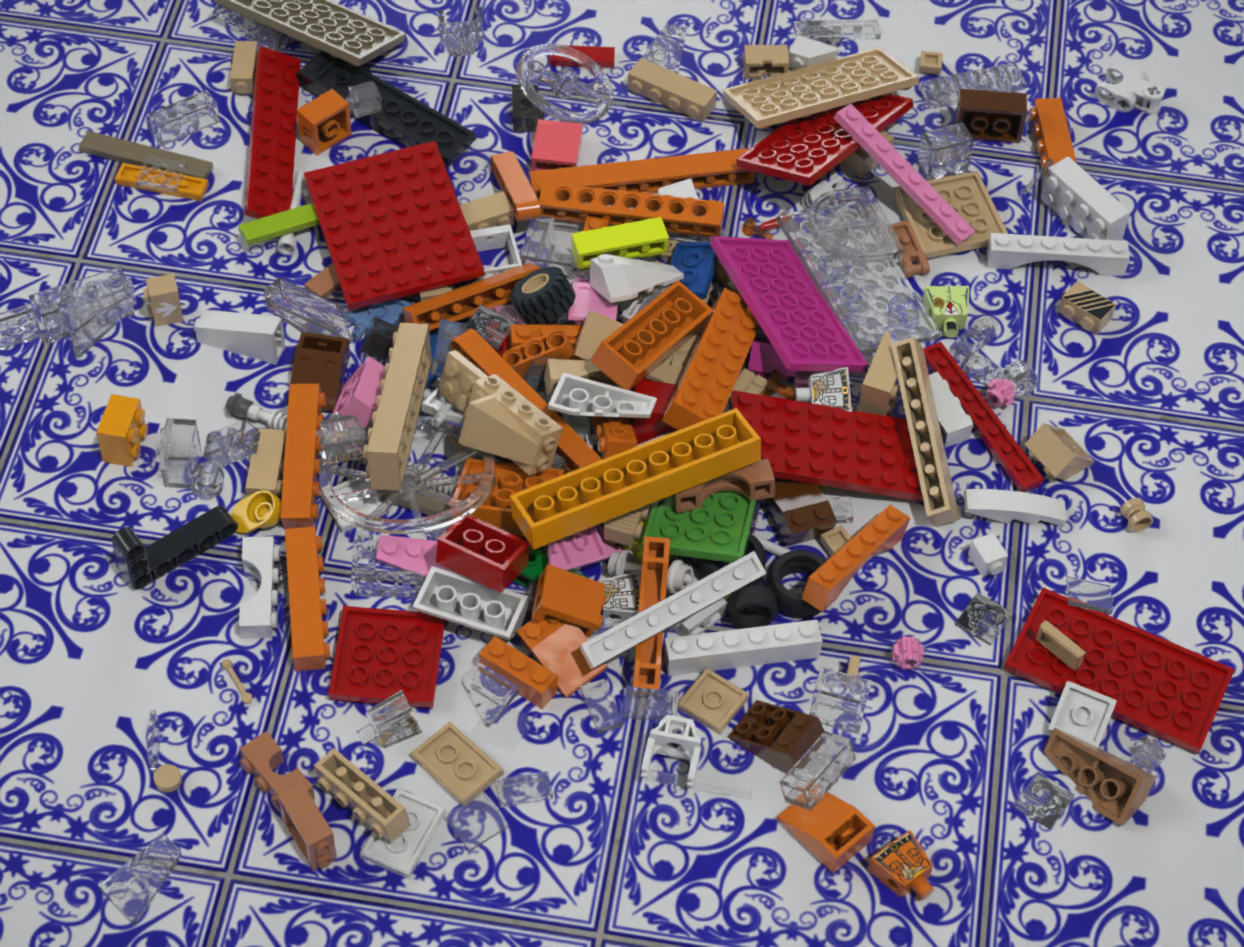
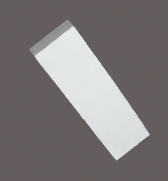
M966 489L964 491L965 512L1007 524L1015 519L1033 525L1042 520L1062 526L1067 521L1065 501L1019 491L996 489Z

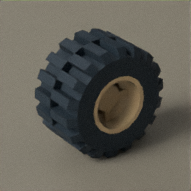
M555 266L544 267L528 274L514 286L510 294V300L526 325H545L556 320L570 309L576 298L575 292L562 269Z

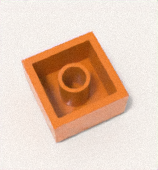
M333 89L297 109L300 141L316 156L352 135L349 103Z

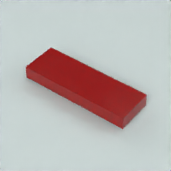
M550 45L549 66L614 68L615 47Z

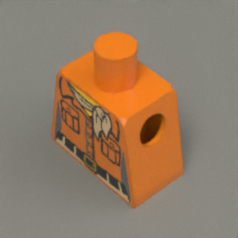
M910 830L870 857L867 870L897 896L903 897L914 890L923 900L934 891V888L927 881L931 875L933 865Z

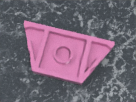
M598 524L549 543V565L566 571H572L609 560L613 552H623L625 549L622 546L617 548L613 542L605 540L604 527Z

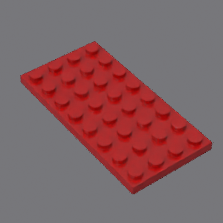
M893 94L872 97L868 101L852 103L879 133L914 107L913 99ZM839 106L832 108L828 112L811 114L807 118L799 117L792 119L738 157L736 163L738 168L746 169L750 172H758L766 176H774L785 181H794L810 186L861 146L833 118L838 111L844 108Z
M733 390L731 410L737 408L761 438V460L769 459L774 478L909 500H923L907 419L855 410L849 412L837 407Z
M1044 587L1004 665L1005 670L1062 694L1067 681L1115 699L1117 703L1111 715L1112 717L1199 754L1235 671L1231 667ZM1045 620L1086 652L1081 666L1076 671L1036 640L1039 627Z

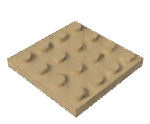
M978 171L927 181L975 230L972 237L959 246L900 186L893 187V195L905 221L909 220L926 258L987 247L990 233L1008 234Z

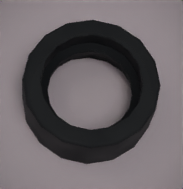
M744 587L733 592L728 598L729 617L732 624L738 628L766 626L777 617L776 597L773 591L767 587ZM751 606H760L754 609H745Z

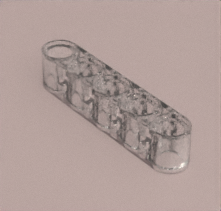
M1010 63L929 79L923 82L919 89L927 106L932 109L957 104L960 88L1018 92L1025 87L1026 80L1018 65Z

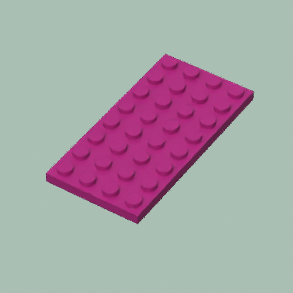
M712 237L709 244L788 371L832 372L839 368L848 367V372H866L869 364L788 240Z

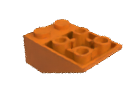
M816 785L776 818L832 873H835L872 841L875 825L856 807Z

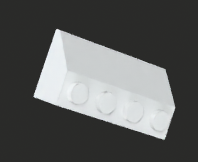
M432 566L412 608L416 611L510 640L517 635V630L522 627L528 614V596L506 589L500 593L468 577Z

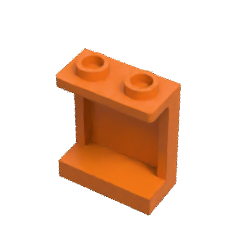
M548 564L538 578L531 619L542 622L546 614L586 627L585 636L590 638L595 630L598 631L603 622V616L600 614L606 602V595H604L605 584Z

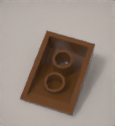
M775 478V497L766 498V501L785 546L820 538L821 534L834 529L837 523L836 517L828 499L817 484Z

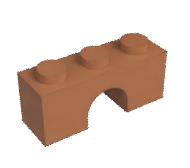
M267 731L240 748L242 759L239 762L247 774L252 773L255 776L257 786L263 793L267 791L270 794L271 802L278 811H280L278 795L300 783H303L311 798L315 800L312 784L298 768L285 775L273 772L276 767L284 763L282 749Z

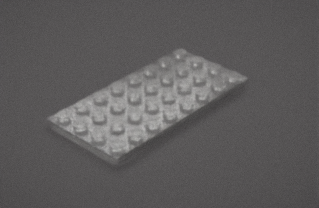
M858 201L785 213L778 216L777 222L816 288L862 355L877 351L884 332L890 333L891 344L913 336L919 343L938 340L941 334Z

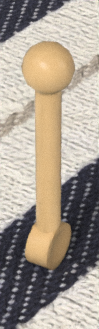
M225 659L222 663L223 668L228 670L241 692L242 702L250 704L252 702V695L245 691L232 668V661Z

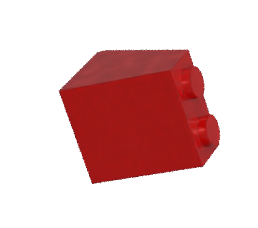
M642 379L629 390L657 398L650 418H630L637 445L668 432L678 431L661 421L677 387L676 384Z

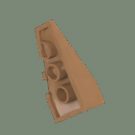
M1057 728L1053 729L1044 749V753L1064 775H1068L1078 786L1077 789L1082 794H1085L1094 804L1093 807L1100 814L1121 826H1124L1146 801L1156 779V776L1138 766Z

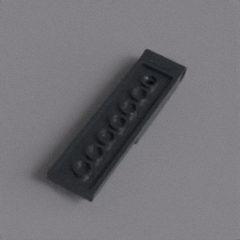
M323 50L296 72L299 83L303 86H308V90L318 96L331 89L336 91L349 103L350 115L378 131L384 128L414 146L436 141L442 160L446 165L453 162L476 140V133L365 69L359 66H352L348 61L341 58L332 57L330 53Z

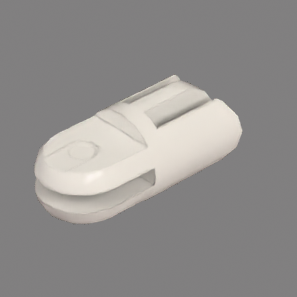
M839 175L828 182L821 181L811 187L802 197V206L807 210L820 209L833 201L835 194L847 186L846 182L834 189L832 188V185L843 179V177Z

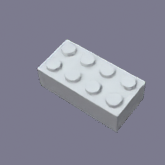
M1069 156L1049 167L1041 195L1044 203L1050 206L1060 218L1064 219L1077 233L1086 239L1122 241L1130 211Z

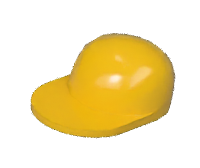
M266 490L255 492L240 500L231 513V516L238 524L236 532L245 534L258 528L265 529L275 526L280 520L281 500L275 494Z

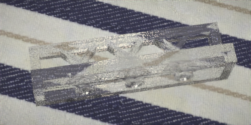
M216 4L213 10L214 15L248 40L257 41L258 47L263 46L278 52L282 43L293 45L295 41L293 37L287 34L278 33L269 26L260 25L251 18L242 17L233 10L224 9L222 5Z

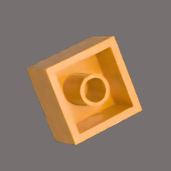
M111 394L96 431L103 462L132 467L134 459L139 457L141 451L140 443L142 438L145 439L148 433V425L145 424L144 420L145 410L142 409L140 399Z

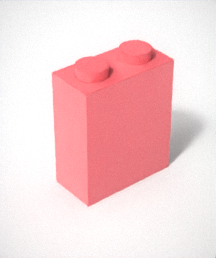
M538 119L531 158V171L577 167L582 143V124Z

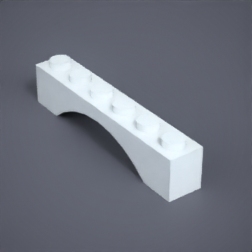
M990 233L986 250L987 268L1012 269L1031 262L1060 260L1084 265L1101 275L1124 276L1130 259L1128 241Z

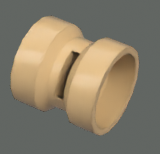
M1141 498L1130 499L1120 508L1123 517L1128 519V526L1132 532L1143 531L1153 523V518L1150 512L1145 510L1146 506Z

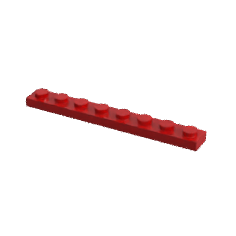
M940 341L923 348L926 364L932 373L938 372L942 379L947 381L950 391L954 397L959 399L966 415L968 414L971 417L973 428L1020 492H1026L1042 485L1044 478Z

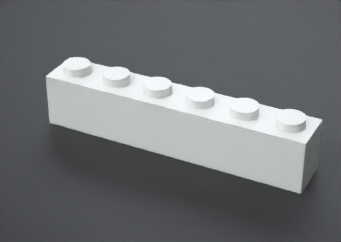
M809 620L665 638L663 655L667 675L675 676L703 672L706 668L715 671L820 658L823 641L818 621Z

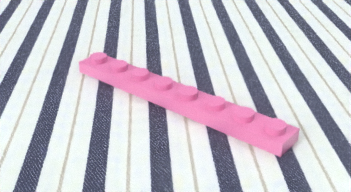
M849 104L835 114L833 118L958 246L972 237L975 230L852 104Z

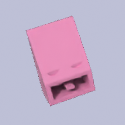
M574 279L572 288L576 298L569 309L568 320H573L575 324H584L587 313L590 310L615 321L617 320L620 301L610 303L590 286V279Z

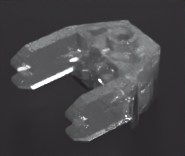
M481 7L475 8L476 20L445 23L443 10H438V31L441 44L452 57L473 55L483 40V14Z

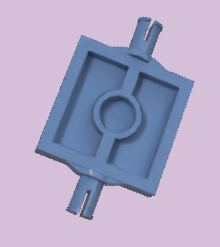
M396 298L347 311L345 313L346 320L358 326L351 333V337L353 339L356 338V341H358L365 332H369L385 340L404 318L402 308L410 306L411 303L401 298Z

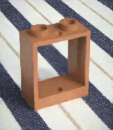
M303 783L280 793L278 800L282 821L312 871L329 866L333 860L337 859L334 834Z

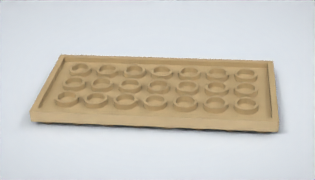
M881 47L726 88L723 89V98L755 127L767 129L771 125L788 123L792 119L799 117L807 118L811 114L828 112L832 108L839 106L846 107L854 102L868 101L872 97L879 95H890L891 92L897 90H908L912 86L919 85V76Z

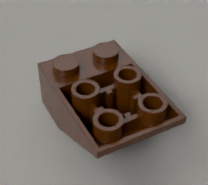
M301 332L295 353L290 384H319L322 393H326V407H322V411L333 412L340 394L350 359L349 338Z
M756 700L728 736L729 740L779 771L799 777L828 740L819 717Z

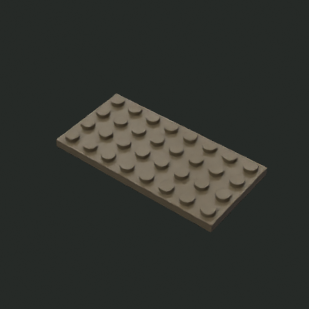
M330 0L213 1L222 5L224 9L233 10L242 17L251 18L260 25L269 26L278 33L293 37L296 41L312 45L314 49L330 53L332 57L348 61L352 66H361L404 42L406 33Z

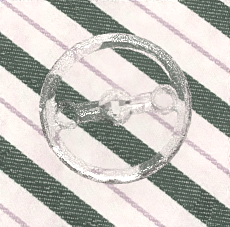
M541 44L526 50L518 61L516 77L522 92L534 106L551 117L570 123H590L605 116L613 103V88L608 76L595 61L578 50L559 44ZM542 55L565 57L582 65L597 81H593L589 85L579 81L578 74L570 68H562L557 74L546 70L541 62L531 60ZM539 82L551 85V91L559 98L568 99L574 93L583 96L588 104L600 106L589 112L564 110L541 97L532 85H538Z

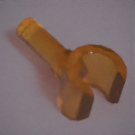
M745 219L743 233L746 236L756 234L767 239H773L774 235L756 227L755 219Z

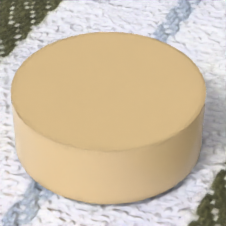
M171 764L160 766L154 773V782L157 789L166 793L178 789L182 782L180 770Z

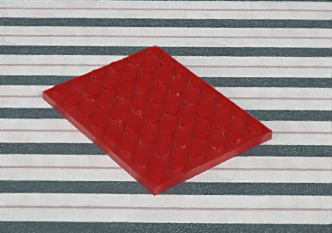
M436 141L304 173V178L348 311L485 276L484 267Z

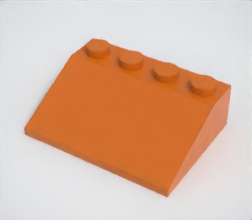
M467 458L450 504L451 526L464 513H467L515 536L525 537L512 517L510 495L564 475V469L549 468L530 476L515 463Z

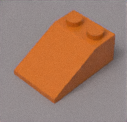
M546 614L542 622L532 619L517 630L522 645L535 661L558 675V689L566 698L608 668L605 662L593 669L590 668L579 648V645L585 643L588 639L577 624Z

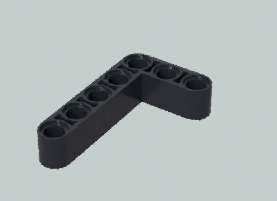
M216 506L145 547L130 527H124L118 530L112 537L118 569L133 589H142L232 536L238 529V524L223 506Z

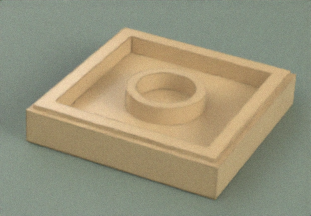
M706 668L677 703V709L720 735L748 701L750 694Z

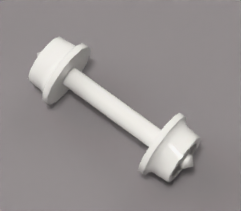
M631 550L612 553L608 561L609 576L615 577L634 572H640L641 575L642 565L635 563L634 554ZM675 560L669 567L667 574L668 591L675 594L692 585L694 577L693 568L685 565L681 560Z

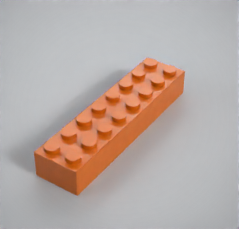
M724 288L712 307L714 311L700 333L661 420L677 430L723 413L760 326L744 299L727 288Z

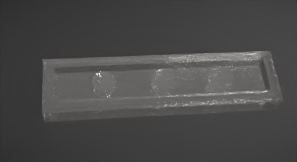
M877 19L794 21L793 24L795 38L797 35L815 41L880 39L881 36Z

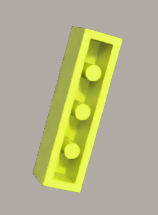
M658 217L572 233L571 250L579 270L589 268L590 259L598 258L603 254L637 259L668 253L669 236L662 218Z

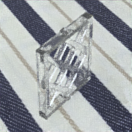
M147 156L143 167L140 169L141 172L136 186L177 192L187 163ZM148 163L153 165V167L146 169ZM166 165L168 169L162 172L159 168ZM182 168L179 174H177L174 171L176 169ZM157 170L159 174L151 176L149 172ZM171 172L174 176L167 179L165 174ZM146 174L148 179L142 181L143 175ZM162 177L164 181L157 183L154 179ZM177 179L176 184L172 186L170 182Z

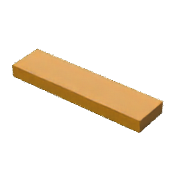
M126 163L121 164L115 177V184L197 201L203 200L209 187L207 179Z

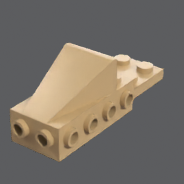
M456 350L448 352L437 392L465 414L459 443L463 446L508 458L530 476L551 468L563 428L496 374L487 376Z

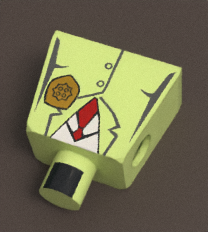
M925 286L922 304L931 328L934 330H944V335L948 338L957 336L958 330L965 328L968 315L969 286Z

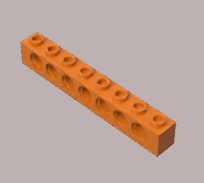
M543 182L539 197L540 218L585 223L586 216L609 219V226L661 217L667 232L707 237L721 236L724 219V202L699 200L692 197L681 198L671 195H654L647 192L636 193L626 190H609L601 187L591 188L582 187L581 185H564L556 182Z

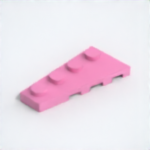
M380 535L376 554L377 562L404 572L417 574L423 579H426L432 566L459 574L436 563L438 541Z

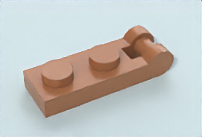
M909 220L888 224L887 233L903 266L905 277H914L917 273H921V275L929 274V263Z

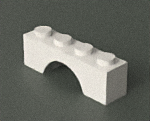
M273 536L243 537L242 563L244 572L255 576L261 582V586L251 599L240 603L239 629L241 639L273 638V628L278 626L277 612H273L274 606L278 605V590H274V583H279V568H275V561H280V548L275 546Z

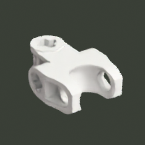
M1118 64L1109 65L1105 78L1110 83L1101 82L1096 86L1094 96L1099 101L1121 112H1129L1132 108H1136L1147 114L1158 113L1161 108V99L1165 92L1162 86L1148 82L1149 78L1145 72ZM1112 71L1120 73L1122 78L1115 76ZM1101 90H1105L1111 93L1112 95L1105 96L1104 94H1102Z

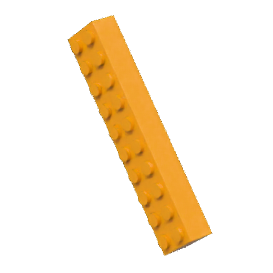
M735 408L510 495L512 517L533 549H537L761 460V438L739 410Z

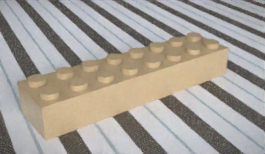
M400 323L398 332L393 334L394 348L389 350L390 363L385 365V379L381 380V395L377 396L376 401L377 411H374L372 415L373 428L368 430L369 444L364 446L363 451L364 460H368L366 478L370 479L371 489L399 491L402 489L432 364L429 324Z

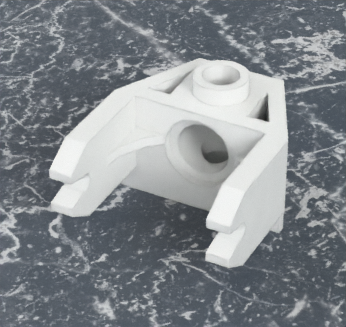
M666 715L659 722L658 727L651 730L643 758L641 777H648L652 757L656 753L689 760L690 768L687 786H694L700 759L701 740L697 736V729L693 719ZM680 730L682 735L673 733V731Z

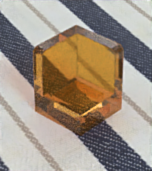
M773 370L765 388V396L795 400V388L782 385V372Z

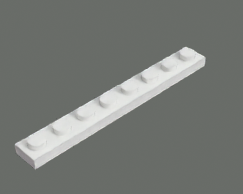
M755 551L586 641L579 645V648L590 668L593 669L767 573Z

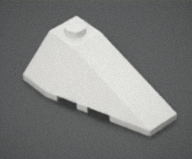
M603 254L598 258L590 259V286L610 303L638 297V292L644 290L649 293L653 291L656 285L666 286L677 280L684 279V274L672 265Z

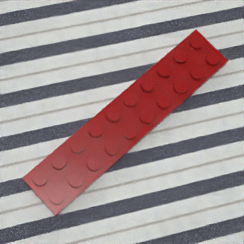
M263 46L258 48L256 56L244 215L256 219L290 210L299 97V81L297 80L296 72L300 70L301 59Z

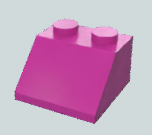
M754 338L748 370H753V373L759 376H767V373L776 374V378L790 380L791 376H796V371H788L769 339Z

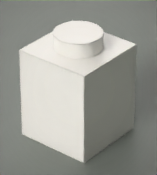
M994 532L971 541L968 555L982 577L990 574L997 575L1005 569L1008 554Z

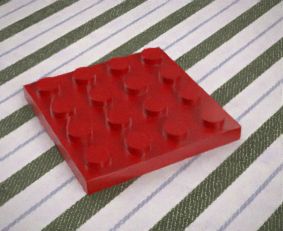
M343 606L328 693L329 700L434 708L446 620L423 612Z

